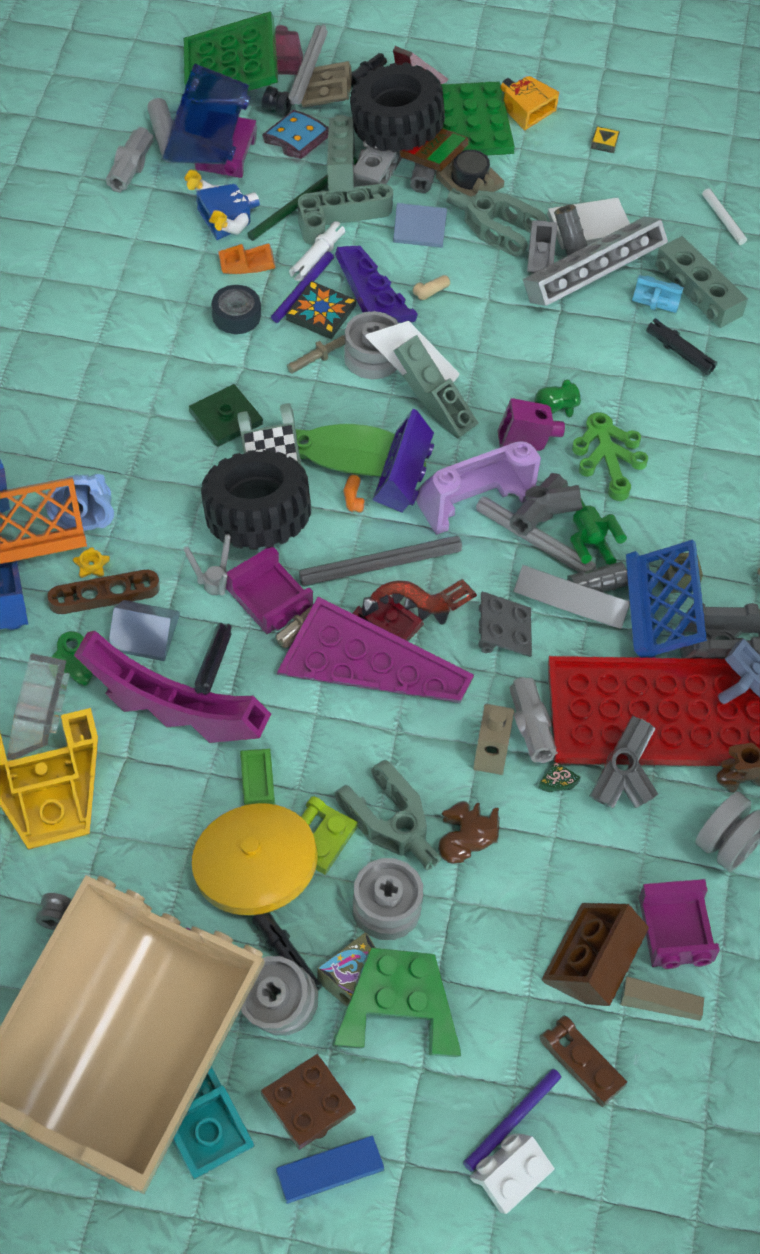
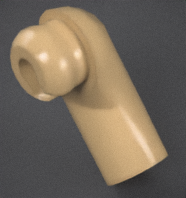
M442 275L425 285L419 282L414 286L413 294L420 300H426L450 285V279L448 276Z

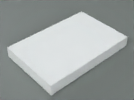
M619 198L573 204L576 206L578 216L580 217L587 246L630 224ZM561 207L548 208L547 216L550 222H557L554 211ZM557 225L556 237L558 239L561 249L563 250L565 248H563L564 244Z

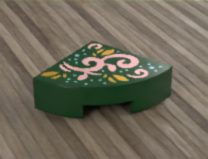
M554 762L540 781L538 788L546 792L570 790L580 782L581 777L559 763Z

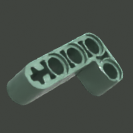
M374 184L354 187V191L349 192L321 191L301 195L298 199V223L303 240L307 244L313 245L316 237L319 234H324L325 225H331L334 221L347 223L389 216L392 213L393 189L386 184Z

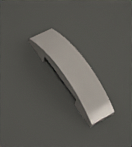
M522 565L513 591L622 629L630 606V601Z

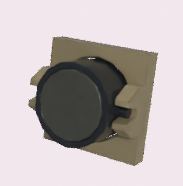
M462 150L441 172L436 171V178L449 191H452V188H456L470 197L475 196L479 190L495 192L504 187V180L490 167V160L487 155L477 150Z

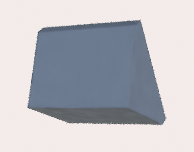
M397 203L393 242L443 248L447 208Z
M123 600L113 609L109 643L124 654L165 661L180 611Z

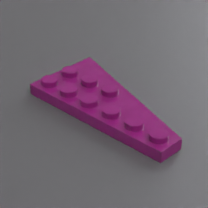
M317 597L277 671V675L458 703H461L474 678V674L320 597Z

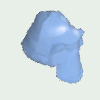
M75 474L69 476L73 477L83 531L107 527L114 518V510L111 506V490L105 483L104 475L94 474L89 476ZM69 487L56 488L50 497L64 504L70 496ZM49 500L46 502L45 508L52 521L61 508ZM71 502L67 508H69V509H71V510L73 511L72 502ZM64 511L56 524L64 529L76 527L75 517Z

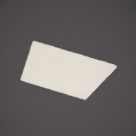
M410 321L366 334V338L402 375L407 372L393 350L415 335H418L445 380L451 378L454 382L460 375Z

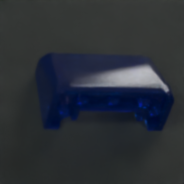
M194 63L182 93L162 159L171 163L226 164L227 160L232 161L236 151L232 138L241 109L246 111L251 96L247 95L249 85Z

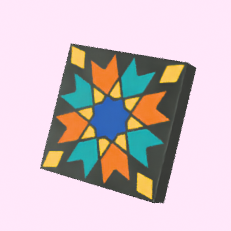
M311 281L286 313V320L332 339L356 307V299Z

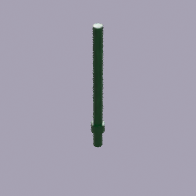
M353 156V165H356L358 160ZM328 174L247 233L249 239L254 241L298 209V199L301 195L321 192L328 187Z

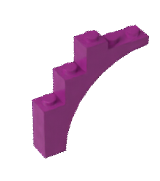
M96 631L86 633L74 654L108 688L105 694L124 712L148 709L166 727L191 725L209 743L259 739L271 716V713L253 695L232 696L212 692L207 695L203 693L197 694L194 690L195 688L170 680L132 660L112 646Z

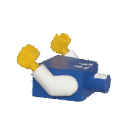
M191 169L184 177L189 190H195L196 188L197 210L216 240L230 234H240L251 222L250 209L260 206L259 198L255 192L243 195L236 184L211 185L202 180L201 175L197 171Z

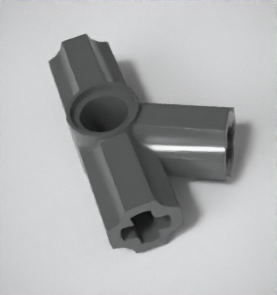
M551 473L540 486H534L526 490V502L509 519L510 527L518 535L527 536L539 522L550 520L554 514L581 510L582 502L579 485L568 486L567 480L560 474Z
M631 716L614 750L607 757L606 765L589 795L591 798L613 809L624 790L634 808H637L658 795L639 764V759L655 731V727L643 719ZM619 754H624L629 760V766L624 771L620 770L616 765V758Z

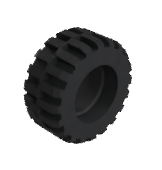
M392 63L386 67L382 65L377 67L375 71L370 70L365 73L364 78L360 77L352 88L350 105L354 131L363 142L366 141L368 146L372 148L377 147L380 151L413 150V147H422L426 144V141L430 142L435 138L445 122L441 82L428 69L424 70L422 66H411L410 63H403V65Z
M249 450L247 451L248 453L244 454L239 452L233 454L229 459L224 458L220 460L218 466L214 465L203 479L201 496L207 527L223 543L227 534L230 535V544L240 549H243V547H249L250 550H258V547H266L267 549L274 547V544L288 542L289 537L292 536L294 538L300 533L301 529H304L311 516L309 483L305 469L290 456L287 458L284 453L278 451L277 453H272L271 450H263L262 452Z

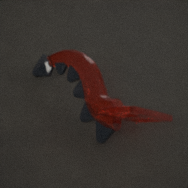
M463 579L434 595L428 594L418 585L409 581L396 580L381 585L370 597H365L363 599L362 614L363 616H368L379 609L377 602L380 600L387 604L389 602V595H392L393 601L396 604L400 603L405 597L404 607L407 610L417 607L418 617L423 621L433 614L437 621L443 625L446 623L449 611L456 610L476 597L477 594ZM459 586H462L461 588H459L458 590H456V591L453 592L452 594L447 595L449 592H451V591L454 590L455 588H457V587H459ZM465 594H469L468 596H466L465 598H463V599L460 600L459 602L453 603L454 601H456L457 599L461 598V597L464 596Z

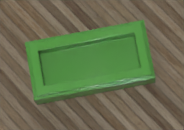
M270 748L241 750L244 805L258 803L275 804Z

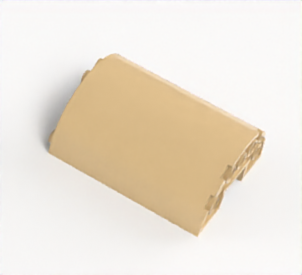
M85 875L0 1026V1121L19 1132L26 1133L27 1136L74 1162L110 1180L113 1178L116 1182L131 1190L145 1194L265 961L262 958L263 953L252 946L245 945L244 948H240L232 944L233 939L219 931L211 934L192 926L191 930L180 926L181 922L177 918L167 913H163L162 916L152 913V908L144 903L145 898L129 889H127L126 893L115 889L116 884L107 878L98 876L96 880Z

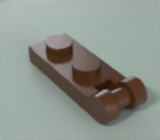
M563 1015L556 1021V1026L552 1030L547 1029L539 1036L546 1049L602 1107L626 1087L627 1081L576 1029L575 1024L566 1015ZM564 1036L571 1042L566 1047L559 1042Z

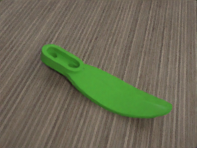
M359 424L327 425L312 430L296 429L300 459H309L319 466L335 471L368 476H381L395 435L381 428ZM308 440L307 444H300L301 441Z

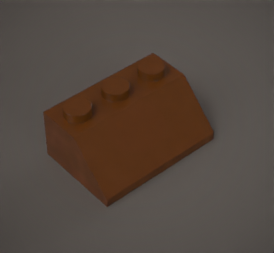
M582 903L541 980L545 984L584 1004L610 1006L649 929L648 925L629 904Z

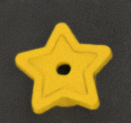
M93 547L83 551L79 557L73 558V562L80 567V578L91 574L103 577V566L110 561L109 556L101 555Z

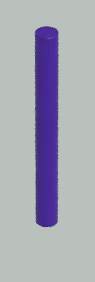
M327 251L271 315L274 322L279 323L308 284L311 281H315L334 259V255L331 252Z
M551 1069L463 1161L464 1166L470 1172L476 1169L477 1164L486 1158L562 1078L560 1073L555 1069Z

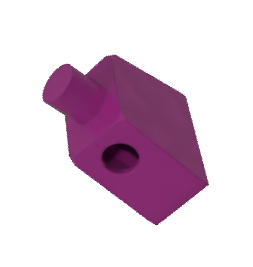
M511 398L497 430L499 446L501 448L514 442L523 441L531 444L536 451H541L545 448L549 437L562 438L564 436L565 423L563 421H553L551 407L548 405Z

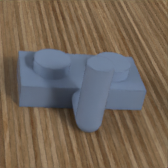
M743 638L734 645L725 658L741 679L738 683L718 695L720 702L723 704L745 693L749 687L760 697V655Z

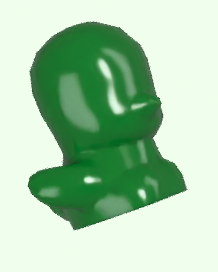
M569 379L564 380L561 387H544L539 389L535 395V403L548 405L551 407L552 413L564 408L568 417L573 416L574 408L579 406L581 402L578 387Z

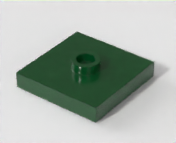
M235 384L189 405L190 414L217 447L241 436L237 414L240 412H248L251 418L252 430L263 425L262 416Z

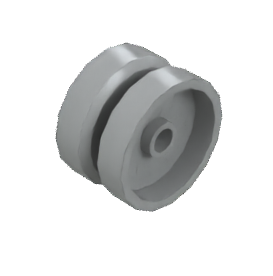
M376 311L363 312L354 316L347 323L344 359L346 366L352 373L361 378L372 380L385 378L397 370L366 338V334L399 324L395 318L386 313Z
M740 792L732 794L718 807L704 824L695 840V844L707 854L719 850L717 862L729 872L740 866L760 844V810L750 813L751 801Z
M381 858L368 863L359 871L354 882L353 916L358 927L366 932L367 935L379 940H395L404 937L416 927L421 916L423 902V883L418 872L408 863L395 858Z
M282 956L264 957V966L247 996L241 1012L252 1024L273 1035L289 1036L301 1031L313 1019L318 1008V990L312 977L295 962Z

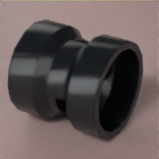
M268 86L262 97V109L268 111L275 110L277 114L287 116L292 107L288 98L290 93L286 91L279 92L278 88Z

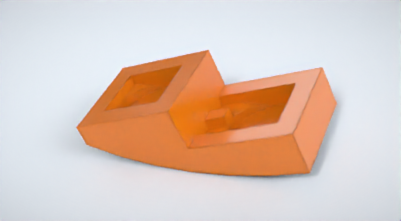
M269 243L245 250L243 244L218 251L221 270L226 274L256 273L276 268L272 248Z

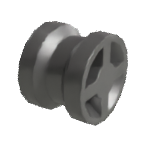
M58 893L44 894L41 899L43 907L37 913L36 922L45 928L55 930L71 899Z

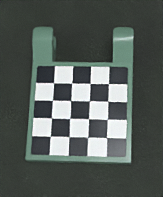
M290 403L280 405L283 424L252 430L251 418L248 412L245 411L237 414L244 453H248L247 451L255 450L256 452L271 450L272 453H277L278 451L284 453L287 458L289 456L301 465L294 413Z

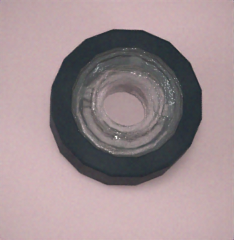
M238 284L228 285L219 289L214 294L211 302L212 318L220 330L231 334H243L253 330L259 324L261 302L259 295L253 289Z

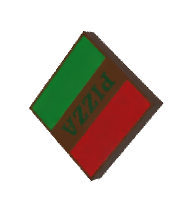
M442 128L435 138L430 142L426 141L424 146L413 147V150L410 151L400 150V157L441 172L468 146V137Z

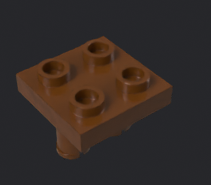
M318 1053L261 1090V1096L298 1150L315 1139L323 1138L328 1130L356 1112L355 1105Z

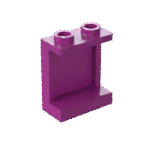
M209 112L194 151L195 169L242 178L244 174V161L250 145H255L257 139L256 120Z
M274 547L264 549L226 572V589L266 634L271 633L275 629H282L295 615L300 616L313 605L312 589L308 587L304 590L279 563V552Z
M705 879L643 884L639 895V902L643 921L649 927L646 938L652 967L662 966L664 969H674L682 964H694V966L701 967L715 962L720 948L718 943H714L704 900L708 891Z

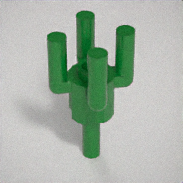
M581 498L582 509L576 511L573 515V522L578 532L570 537L571 544L583 564H587L592 560V556L585 543L595 544L606 564L616 563L617 559L606 542L605 537L608 530H610L616 542L622 544L627 540V536L613 514H608L601 518L596 508L591 505L586 506Z

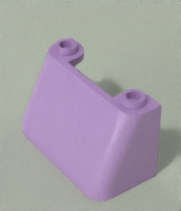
M519 441L440 469L417 489L419 491L416 499L417 504L437 535L449 530L448 518L455 516L453 504L497 488L502 497L508 496V493L519 496L521 503L526 502V490L536 486L541 457L531 444Z

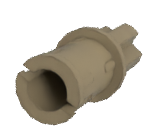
M312 606L300 616L295 615L293 617L294 621L276 635L275 638L279 645L285 649L292 645Z

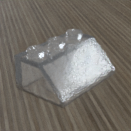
M30 654L14 713L7 759L14 760L46 746L50 733L56 734L60 716L55 715V711H62L65 694H60V691H67L70 677L69 673H64L67 660Z

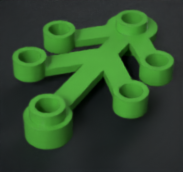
M593 413L588 416L586 421L588 430L582 437L574 439L572 451L576 455H585L588 452L589 444L596 437L599 439L600 444L589 458H584L580 461L579 473L585 477L592 476L596 466L604 457L611 477L608 488L609 496L616 501L626 500L630 494L631 484L626 477L622 476L617 457L630 463L634 469L643 470L647 466L648 455L642 451L633 453L612 442L610 436L624 442L627 448L636 449L640 445L641 435L637 431L625 432L614 426L611 417L605 413Z

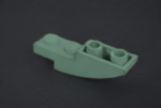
M418 335L413 336L393 350L407 372L403 377L428 411L449 432L459 438L479 424L451 378L444 379Z

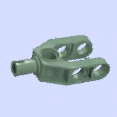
M452 188L447 197V203L465 211L464 221L480 240L515 257L522 255L527 249L526 239L521 234L513 231L512 227H505L493 221V219L499 217L531 233L532 226L530 217L537 221H547L542 211L505 193L479 190L475 196L470 197L456 188ZM509 207L514 208L518 215L511 212ZM490 229L494 230L499 237L495 236ZM512 240L516 241L520 245V247L514 245Z
M383 760L371 769V773L379 787L400 809L390 820L383 821L382 818L378 820L366 806V800L363 797L359 798L350 786L344 785L335 791V798L339 806L349 818L358 822L357 827L371 843L401 856L406 852H412L424 866L425 870L432 869L430 863L435 867L440 862L441 856L426 841L427 824L420 796L389 761ZM407 828V829H409V830H411V831H409V832H402V831H400V830H398V829Z

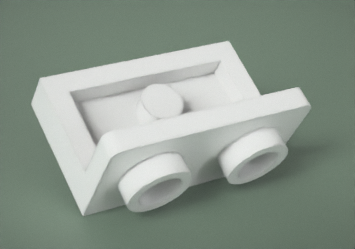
M518 1133L504 1139L501 1143V1148L493 1156H488L481 1160L476 1166L477 1170L470 1178L473 1183L482 1185L500 1213L507 1214L555 1168L533 1136Z

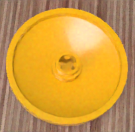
M266 803L244 805L222 814L202 832L193 850L192 872L201 894L218 909L237 915L264 914L290 903L308 886L317 866V846L309 825L292 810L283 806Z

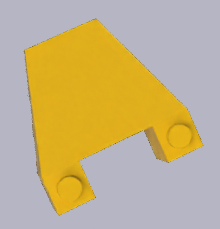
M91 708L61 715V723L67 747L7 761L0 733V807L28 850L90 834L98 735Z

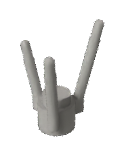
M228 534L224 539L220 566H212L205 573H202L189 547H184L186 557L197 575V582L204 584L206 592L210 595L225 594L227 581L226 565L231 539Z

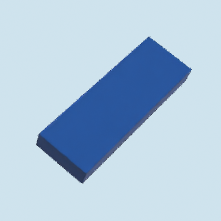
M373 1135L276 1168L286 1204L384 1171V1165Z

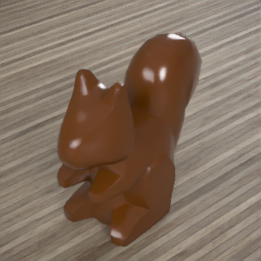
M753 743L729 747L728 752L734 758L721 762L723 769L716 775L717 782L729 789L731 793L736 791L740 783L751 781L753 784L760 786V749Z
M460 801L450 809L442 812L444 816L443 822L460 826V831L449 832L439 841V855L447 863H463L464 860L471 857V852L481 851L492 843H498L500 826L499 808H493L489 816H483L480 811V803H476L473 810L470 811L468 802Z

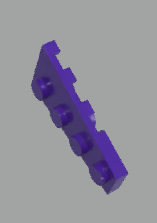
M360 245L337 247L335 256L362 312L376 311L386 313L395 318L398 323L406 321L416 322L418 313L413 308L409 309L406 306V299L401 293H395L390 287L391 281L386 276L379 274L377 271L378 266Z

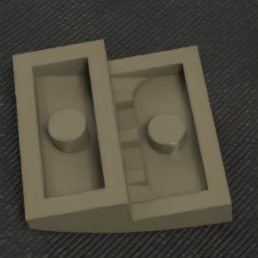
M346 61L315 67L301 102L302 107L349 100L352 76L350 62Z

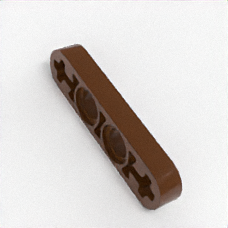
M147 569L53 587L48 593L49 607L56 614H68L117 605L123 600L133 602L149 599L157 595L160 590L159 577L157 573ZM148 581L150 586L145 587L143 582ZM131 583H134L135 590H131ZM115 585L126 587V590L120 594L110 591ZM87 590H94L98 593L92 599L82 597V594ZM73 594H77L76 601H74ZM64 597L65 602L59 603L58 598Z

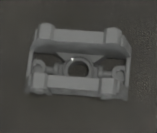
M703 603L707 641L680 648L681 658L725 659L734 645L743 639L737 638L742 633H758V637H753L751 640L746 641L760 655V609L758 605L749 603L744 607H705ZM690 622L682 632V635H684V632H697L696 624Z

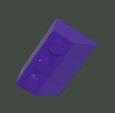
M415 409L410 411L395 432L372 499L401 513L409 505H414L419 491L415 489L416 485L422 481L427 467L423 466L425 459H429L434 449V444L431 443L434 432Z

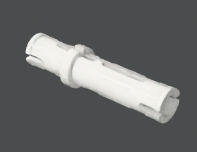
M332 222L324 234H319L311 248L290 268L289 273L291 277L297 271L300 272L294 280L302 281L327 251H332L334 243L345 234L343 226L337 232L335 231L340 225L339 222Z

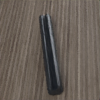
M221 622L216 626L194 683V690L197 694L203 693L207 695L211 691L232 635V627L229 623L224 625Z

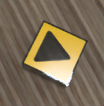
M597 126L591 148L614 153L620 131Z

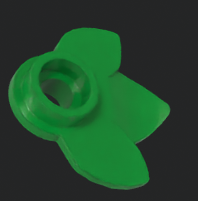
M69 631L59 637L57 651L50 658L49 668L54 679L68 673L74 681L87 686L93 673L74 656L84 638L80 633ZM69 641H74L77 643V647L70 649L66 644Z

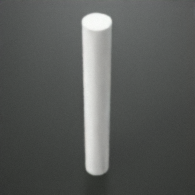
M705 189L702 193L703 197L739 245L746 243V236L711 189Z

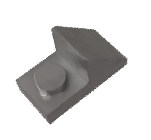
M532 220L527 272L535 273L554 263L558 222Z

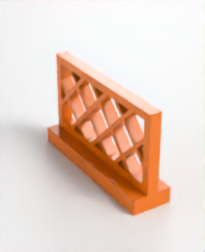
M73 477L0 491V499L8 498L15 503L7 516L0 512V518L4 519L0 525V533L7 523L21 530L16 539L6 540L0 536V564L87 547ZM68 486L70 496L64 504L50 497L56 488ZM47 489H49V491L47 492V494L44 493V492H42V490H47ZM36 492L44 497L36 510L22 502L28 493ZM21 495L19 499H16L13 496ZM48 500L61 508L52 521L39 513ZM71 502H72L73 511H72L71 509L67 508ZM19 506L32 513L24 527L11 519ZM64 511L75 517L76 527L64 529L56 523ZM36 517L49 524L43 534L36 535L28 530ZM53 527L58 530V531H53V532H51V530L53 529Z

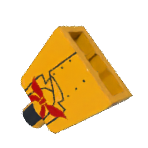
M526 76L516 83L510 78H506L501 84L500 89L504 92L503 101L505 102L506 111L523 130H527L557 110L559 92L531 76Z

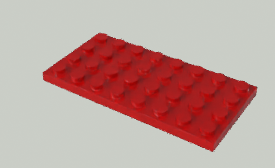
M549 656L548 658L552 736L557 754L554 755V762L559 764L606 765L608 755L614 750L631 716L643 719L656 728L639 759L640 765L721 766L722 761L734 758L728 752L731 746L753 743L760 749V697L749 687L745 693L726 704L721 703L718 698L721 692L735 685L741 679L725 659ZM619 754L616 758V765H629L627 756Z

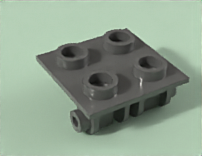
M482 591L481 604L479 605V611L481 612V618L479 619L481 640L478 643L483 653H491L498 646L531 657V607Z

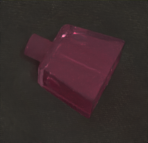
M279 25L275 28L277 72L281 75H297L303 60L298 32L288 31L286 26Z

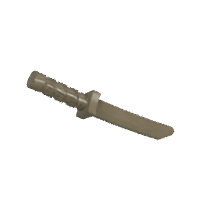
M345 335L326 345H323L321 341L316 342L315 350L287 364L289 372L293 374L319 358L326 361L328 353L345 345Z

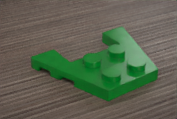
M370 948L354 985V991L349 1004L343 1013L338 1032L334 1036L332 1046L364 1048L366 1014L430 1020L429 1055L461 1056V1049L435 954Z

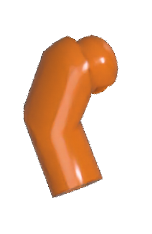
M350 475L343 490L346 508L352 513L353 511L363 512L365 500L357 498V491L361 483V479L357 475Z

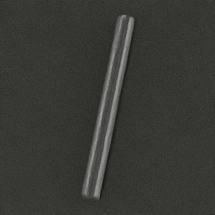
M453 536L299 570V579L301 584L305 586L462 551V542L459 536Z

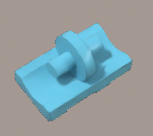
M639 275L632 301L649 305L652 310L660 308L676 313L684 287L672 282L666 283L655 280L654 277Z

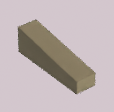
M626 976L620 1005L700 1021L703 1016L705 997Z

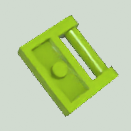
M311 796L306 803L307 808L301 817L308 825L311 824L316 815L323 818L313 836L318 852L315 870L326 875L357 829L358 822L325 805L318 797Z

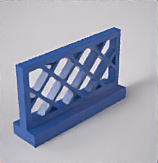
M692 539L641 556L637 551L626 554L633 646L636 654L640 658H656L658 654L707 641L697 548L694 540ZM689 551V556L682 565L674 562L680 553ZM664 561L656 573L650 571V562ZM670 566L679 569L670 581L662 577ZM686 573L691 576L692 580L683 589L677 586V584ZM660 581L666 587L656 597L652 595V590ZM674 589L681 594L674 604L670 605L665 602V599ZM689 597L694 600V605L686 614L679 610V608ZM662 605L669 610L659 622L654 619V614ZM675 614H678L683 619L676 629L673 630L667 624ZM690 622L696 624V634L682 635V632ZM663 629L671 633L665 643L657 645L656 639Z

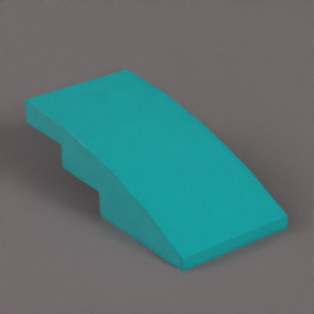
M212 1066L172 1141L193 1180L255 1147L224 1085H221Z

